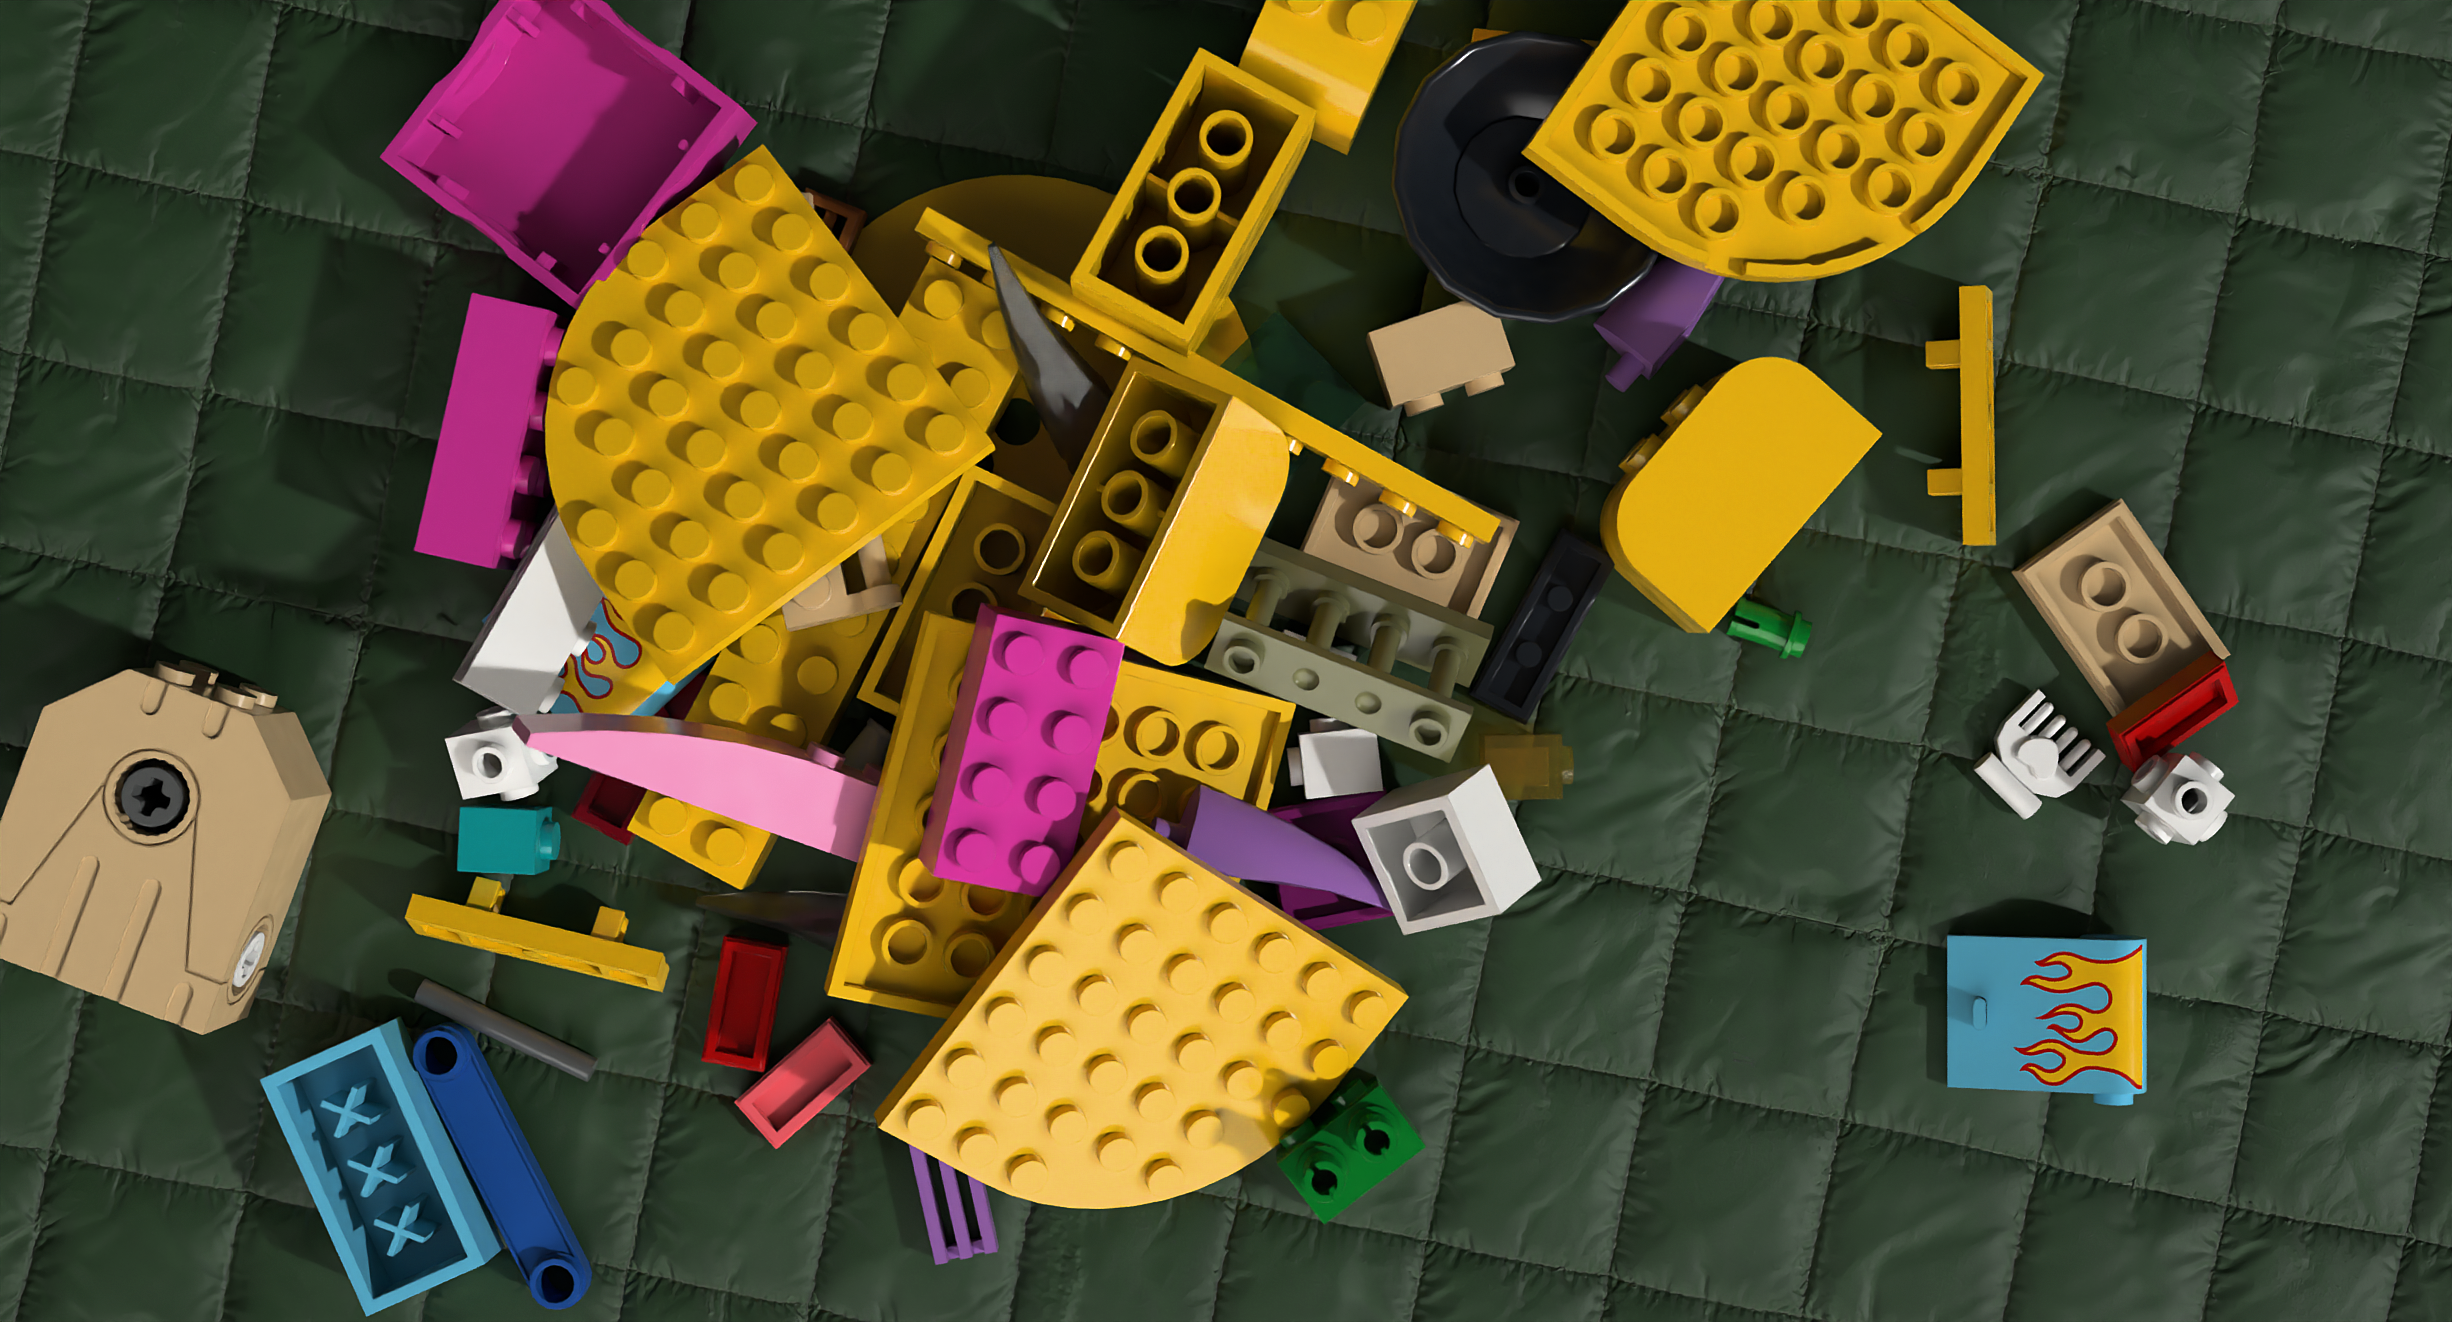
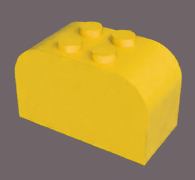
M1266 0L1238 68L1317 110L1311 139L1348 155L1418 0Z
M1199 47L1070 278L1073 296L1187 358L1191 351L1195 353L1216 319L1284 196L1310 142L1317 110Z
M1131 356L1017 594L1066 619L1125 644L1126 647L1163 664L1175 666L1193 659L1208 645L1218 631L1224 614L1231 605L1284 492L1289 472L1290 457L1288 442L1283 431L1234 395Z
M1761 357L1743 362L1710 379L1702 387L1695 384L1689 390H1683L1660 416L1667 424V427L1660 435L1656 436L1652 433L1647 439L1644 437L1640 439L1619 463L1618 467L1626 474L1610 491L1600 515L1599 532L1603 550L1608 552L1615 564L1614 568L1627 581L1687 633H1709L1882 436V433L1803 365L1779 357Z

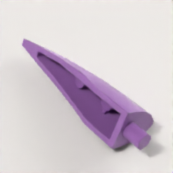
M1667 256L1658 261L1646 277L1610 305V308L1593 323L1601 336L1622 356L1605 375L1606 379L1621 392H1625L1640 374L1650 380L1690 336L1725 277L1681 264Z
M1197 785L1179 824L1154 817L1149 828L1226 876L1328 891L1392 911L1378 878L1346 855L1282 818L1224 792L1213 791L1207 786Z

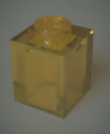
M1556 732L1479 733V766L1490 764L1505 800L1563 799V784L1573 783L1574 759L1572 746H1562V734Z

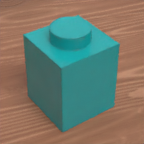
M474 803L460 807L457 871L536 875L549 870L550 860H556L558 857L561 842L560 825L558 822H552V806Z

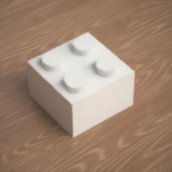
M1490 764L1393 789L1351 820L1403 935L1501 914L1541 881V877Z

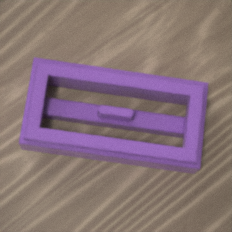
M909 1144L935 1265L948 1263L950 1259L959 1257L960 1260L971 1258L977 1253L985 1252V1254L997 1252L999 1244L986 1185L968 1175L981 1234L980 1238L970 1240L955 1168L938 1159L956 1243L947 1245L928 1155Z

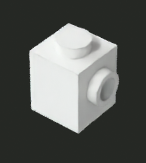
M1332 717L1310 719L1311 731L1297 733L1299 747L1287 748L1291 786L1303 785L1306 799L1383 791L1376 734L1355 726L1349 727L1347 723Z

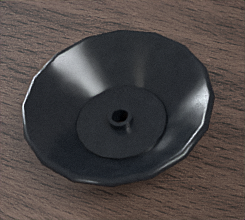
M1517 30L1464 45L1422 79L1396 128L1391 190L1407 243L1445 290L1494 318L1553 325L1606 310L1649 274L1659 255V252L1651 249L1622 230L1521 154L1526 144L1594 49V47L1576 37ZM1516 178H1525L1530 182L1533 189L1531 197L1522 196L1517 192L1515 188Z

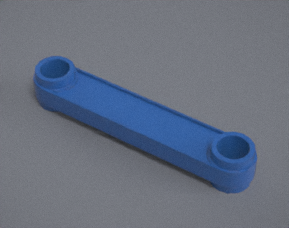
M444 1022L428 1028L418 1037L414 1044L413 1061L415 1068L428 1089L532 1296L538 1304L547 1309L561 1310L573 1306L586 1294L591 1285L592 1269L590 1262L582 1250L474 1036L467 1028L458 1023ZM437 1037L446 1038L455 1046L457 1061L454 1067L445 1066L436 1059L433 1045ZM558 1265L566 1268L574 1280L573 1290L561 1291L554 1287L548 1276L549 1266Z

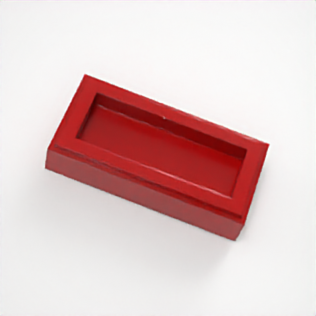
M2209 650L2106 722L2120 760L2129 770L2135 774L2150 757L2154 755L2163 756L2239 702L2225 661Z
M726 934L723 937L701 1061L764 1072L767 1069L789 945Z

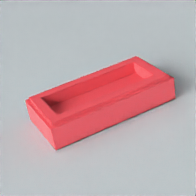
M832 1015L745 1091L734 1103L772 1146L777 1149L872 1066L874 1062Z

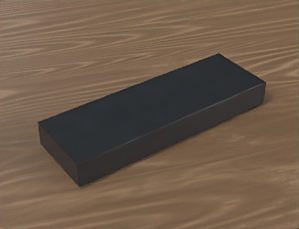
M1560 528L1468 693L1469 695L1521 724H1527L1615 565L1608 552L1565 528Z

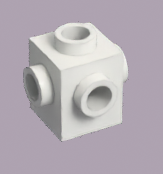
M500 705L477 713V720L470 721L445 738L463 800L500 793L502 801H511L532 795L539 791L538 783L558 768L557 757L526 746L511 728L517 714Z
M2193 751L2189 756L2167 752L2161 757L2154 755L2141 765L2131 780L2132 786L2120 800L2139 815L2135 819V823L2158 842L2167 845L2171 840L2194 846L2198 840L2201 842L2206 841L2221 828L2227 818V812L2224 809L2233 800L2235 795L2219 783L2224 776L2223 772L2202 755ZM2188 790L2190 795L2181 803L2183 794Z

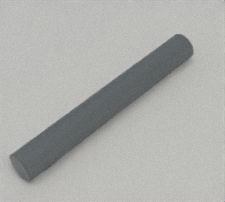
M424 979L414 997V1002L586 1082L589 1081L598 1064V1058L428 979Z

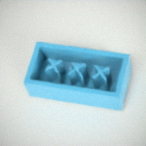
M401 1016L260 1079L366 1317L484 1265L504 1248L481 1193L418 1070L415 1068L413 1061L414 1045Z

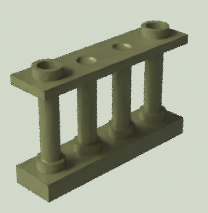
M1263 536L1234 596L1250 603L1245 617L1225 612L1204 668L1450 763L1474 709L1472 706L1451 699L1455 683L1469 688L1491 641L1494 626ZM1274 612L1310 626L1305 642L1268 628ZM1334 636L1370 649L1366 665L1330 652ZM1396 659L1430 672L1431 675L1427 689L1390 675L1394 660Z

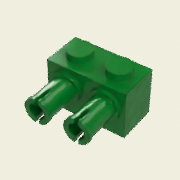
M1376 1076L1365 1084L1360 1078L1349 1082L1329 1100L1334 1108L1314 1123L1308 1116L1303 1123L1291 1128L1279 1138L1283 1147L1276 1151L1277 1165L1324 1225L1426 1147L1422 1135Z

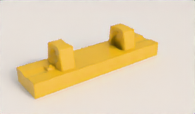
M1986 285L1960 286V339L1926 341L1925 347L1926 367H1929V369H1960L1962 468L1928 469V495H1962L1963 545L1988 546L1996 545L1992 291Z
M476 876L465 906L412 894L405 919L416 934L663 992L670 969L665 961L664 953L623 944L629 922L628 918L625 917L624 911L600 906L591 935L589 936L501 915L500 911L506 891L502 888L501 882Z

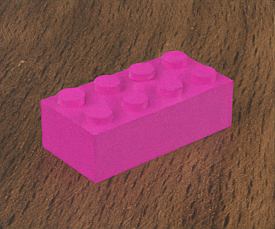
M476 293L471 294L414 551L493 569H517L541 527L540 523L535 522L540 497L547 498L551 492V486L547 481L545 473V416L549 385L557 354L571 320L550 310Z
M981 602L918 859L932 876L1043 897L1072 859L1125 644L1080 624Z

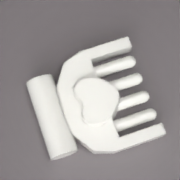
M2034 689L2001 722L1993 738L1997 757L1992 752H1988L1973 767V770L2024 820L2031 817L2042 805V801L2033 793L2057 798L2073 790L2106 757L2099 749H2093L2067 774L2066 771L2090 748L2091 743L2087 739L2081 740L2058 763V754L2078 735V730L2075 727H2070L2054 743L2050 738L2066 722V718L2063 715H2058L2038 735H2030L2053 711L2054 706L2049 702L2044 703L2022 727L2018 725L2046 697L2039 689Z

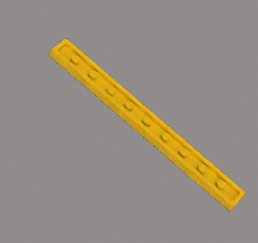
M926 207L914 229L921 238L928 241L923 252L955 270L959 269L962 261L967 262L985 272L980 283L1015 301L1019 292L1042 303L1037 313L1064 330L1072 332L1077 322L1099 334L1094 345L1115 358L1128 363L1131 356L1135 354L1150 363L1234 395L1283 431L1290 453L1299 456L1302 448L1305 447L1326 458L1321 469L1344 483L1355 487L1359 479L1362 478L1381 488L1383 491L1378 500L1397 512L1412 518L1416 510L1419 509L1440 521L1435 532L1466 549L1470 548L1473 540L1485 545L1490 542L1501 520L1193 351L1190 352L1187 358L1073 296L1070 284L931 208Z

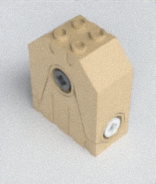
M180 660L178 666L164 661H157L154 668L127 669L43 707L0 821V958L204 1035L248 1017L265 972L263 967L267 966L332 792L296 713L276 705L278 698L276 693L248 683H240L239 688L218 683L216 679L219 672L195 662Z

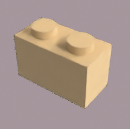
M1461 301L1369 332L1365 339L1389 411L1404 406L1407 417L1444 405L1441 393L1465 386L1467 395L1472 396L1504 385L1501 373L1511 370L1516 365L1501 319L1492 317L1466 301Z

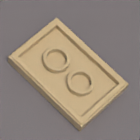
M1331 476L1299 549L1300 551L1478 619L1520 521L1451 492L1501 520L1488 544L1483 545L1473 540L1470 548L1466 549L1435 532L1440 521L1417 509L1413 517L1410 518L1380 502L1378 498L1383 490L1370 482L1360 478L1357 485L1353 487Z
M2122 498L2114 499L2012 571L2016 580L2112 717L2121 713L2209 650L2213 651L2222 660L2230 655Z

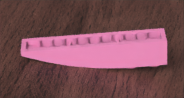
M602 713L516 715L511 726L517 736L528 747L854 862H858L883 769L879 765L868 762L863 771L844 764L845 755L813 741H810L807 749L804 750L782 741L723 726L664 717Z

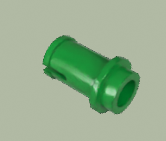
M1743 596L1737 600L1733 608L1735 610L1734 615L1756 623L1731 615L1726 629L1727 635H1735L1778 650V657L1784 660L1788 655L1797 658L1801 657L1812 629V622L1802 619V612L1795 610L1793 615L1746 600V597Z

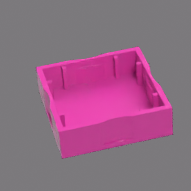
M499 0L482 22L479 32L464 58L447 76L434 85L380 158L449 212L473 225L500 246L511 260L577 310L595 281H605L628 254L630 248L639 241L642 232L647 227L717 177L756 126L757 122L738 103L668 50L658 47L629 25L603 0Z

